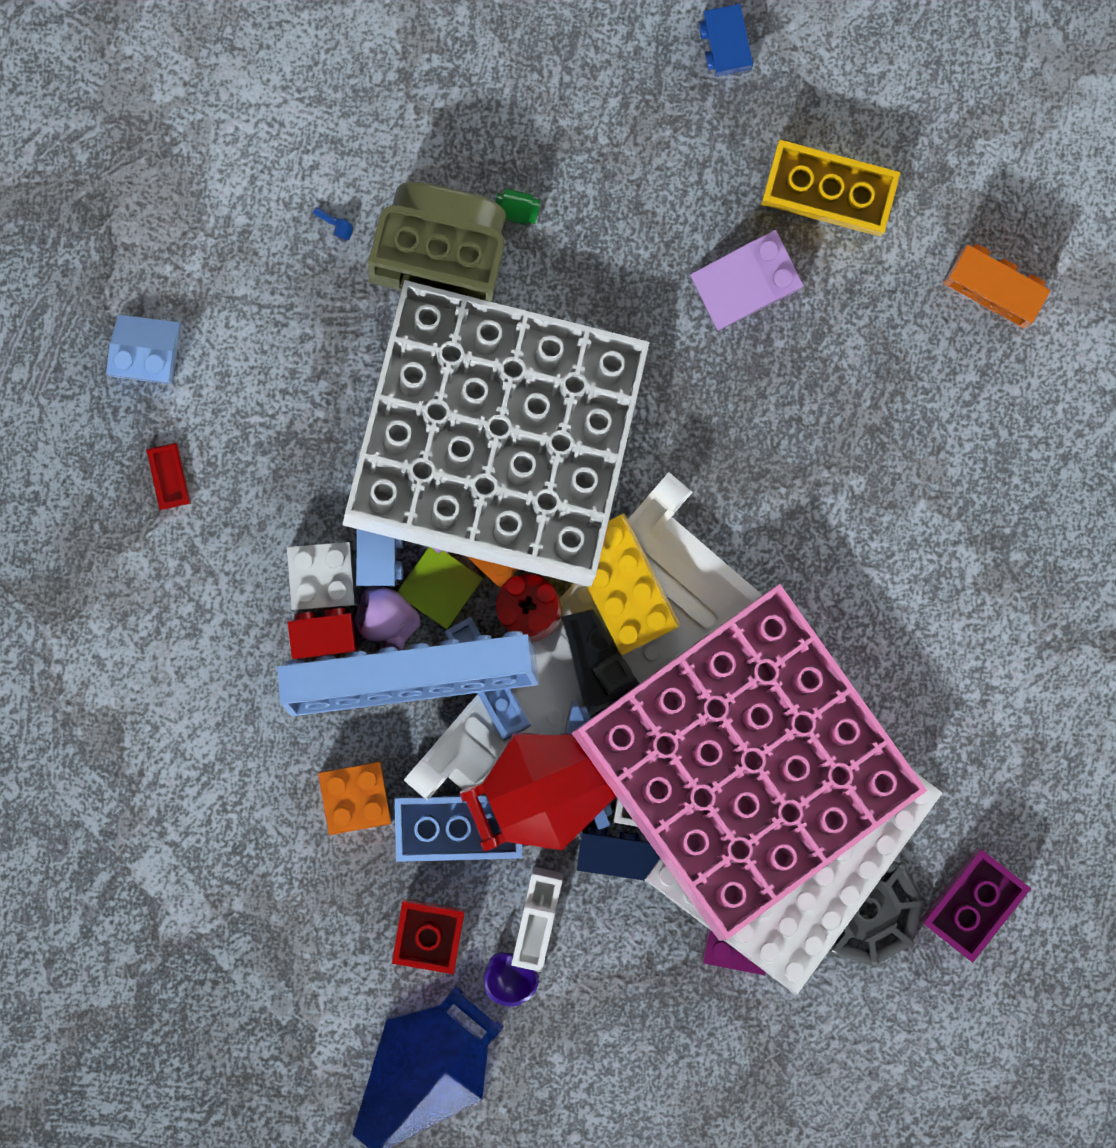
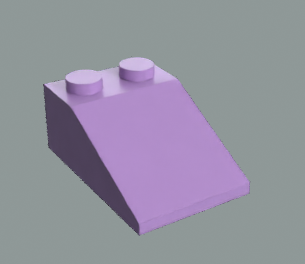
M776 230L690 274L717 331L804 287Z

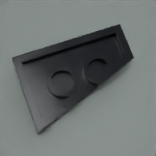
M593 609L562 617L584 707L588 708L618 700L640 684L637 679H634L611 695H608L592 668L619 652L612 638Z

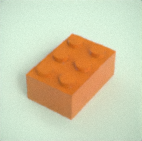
M974 243L973 247L966 245L959 252L942 284L1022 328L1033 324L1051 291L1044 287L1046 282L1033 274H1029L1026 277L1017 272L1019 267L1006 259H1002L1001 262L989 256L991 252L979 244Z

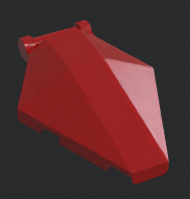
M514 733L483 782L459 792L462 802L467 803L481 836L480 845L483 851L496 848L505 842L563 850L616 797L575 737L567 733H560V735ZM484 793L488 797L501 832L494 835L478 799V796Z

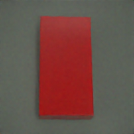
M178 443L146 449L159 510L191 504Z

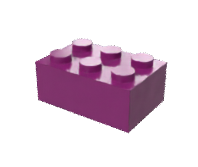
M976 847L922 916L920 922L973 963L1031 888L982 849Z

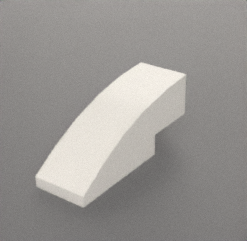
M533 867L512 966L542 972L564 873Z

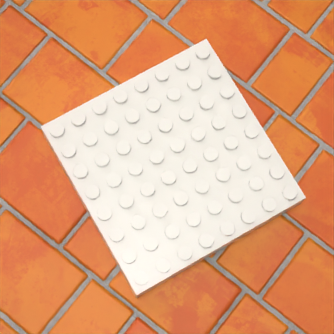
M404 280L343 525L591 587L598 569L649 342Z

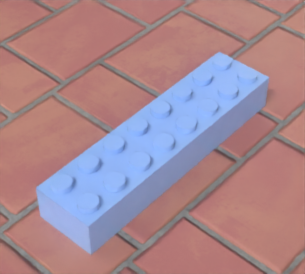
M512 631L505 633L502 638L492 639L489 635L473 637L471 642L460 643V640L450 639L442 641L440 646L429 647V644L419 643L411 645L409 650L398 651L397 648L389 647L380 649L378 654L367 655L366 652L358 651L349 653L347 658L336 659L335 656L327 655L318 657L316 662L305 663L304 660L300 659L289 660L285 666H277L280 704L291 716H300L539 685L536 651L528 634L523 635V632Z

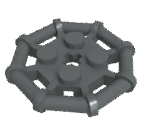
M893 861L886 871L891 873L886 881L880 880L865 900L869 904H876V908L873 909L874 916L870 918L866 914L861 916L858 910L844 929V934L831 947L829 951L831 956L835 957L837 955L868 964L871 968H876L879 963L908 947L912 948L916 944L914 942L923 907L927 905L926 899L921 897L906 869L907 865L903 861L900 863ZM897 879L909 901L900 902L891 887ZM910 908L904 932L902 933L896 928L898 916L901 909ZM891 933L898 937L897 940L876 951V941ZM850 938L860 939L868 942L869 952L845 944Z

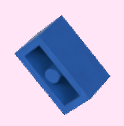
M741 4L703 11V20L698 21L701 39H707L709 51L704 52L707 69H713L715 77L752 70L753 61Z

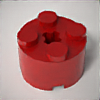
M523 574L511 577L501 588L496 600V612L499 621L508 632L520 631L523 632V635L528 634L532 642L540 641L556 631L562 619L563 607L557 592L547 580L537 575ZM532 602L536 609L530 610L526 614L523 607L528 606Z

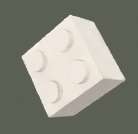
M351 542L287 547L292 610L357 605Z

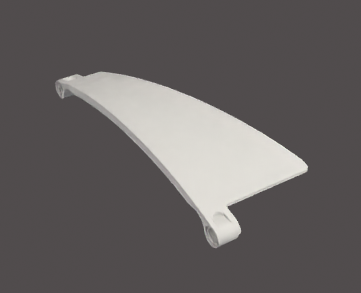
M670 472L666 474L628 519L681 624L677 629L622 655L639 683L762 596L759 591L672 518L674 513L693 492ZM573 583L560 598L563 607L562 617L593 609L612 638L587 586ZM562 619L556 631L540 641L532 642L536 651L539 685L511 688L531 724L529 728L520 733L549 735L565 733L571 702L578 700L580 707H584ZM477 694L407 775L404 781L427 801L447 777L464 790L483 782L510 738L505 741L502 739ZM613 701L588 707L590 716Z

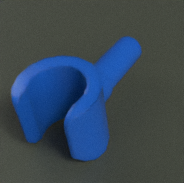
M318 207L314 209L313 214L335 226L334 236L350 240L353 226L348 221L333 217Z

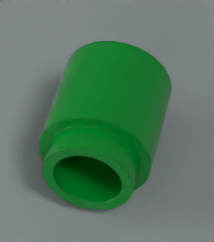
M507 188L504 189L503 194L497 193L495 202L505 210L506 221L523 225L536 223L540 199L533 198L534 195Z

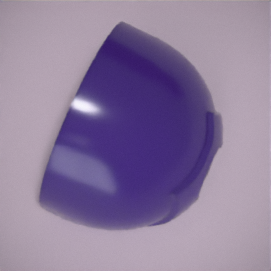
M501 952L494 954L490 958L485 969L484 986L486 994L492 1001L508 1007L519 1006L534 995L538 987L539 976L537 971L512 966L514 954Z

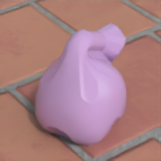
M370 586L363 589L355 616V627L369 641H383V645L386 648L394 647L398 651L403 650L406 640L420 626L419 614L405 598L388 587Z

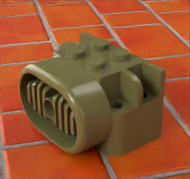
M405 182L400 184L396 189L392 206L386 207L379 217L368 260L369 283L402 291L404 280L493 302L503 258L504 239L502 231L506 219L505 210L499 204L486 197L426 182Z

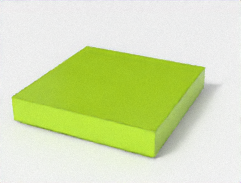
M429 547L397 593L445 629H448L483 578L444 550L438 554L432 547Z

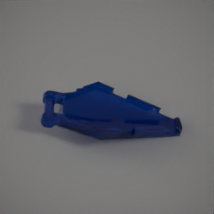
M457 986L452 989L439 1005L386 1019L352 1133L367 1148H390L483 1100L488 1045L501 1032L504 1025L498 1020L494 1022L466 999L462 995L463 991ZM453 1004L486 1031L482 1038L448 1011Z

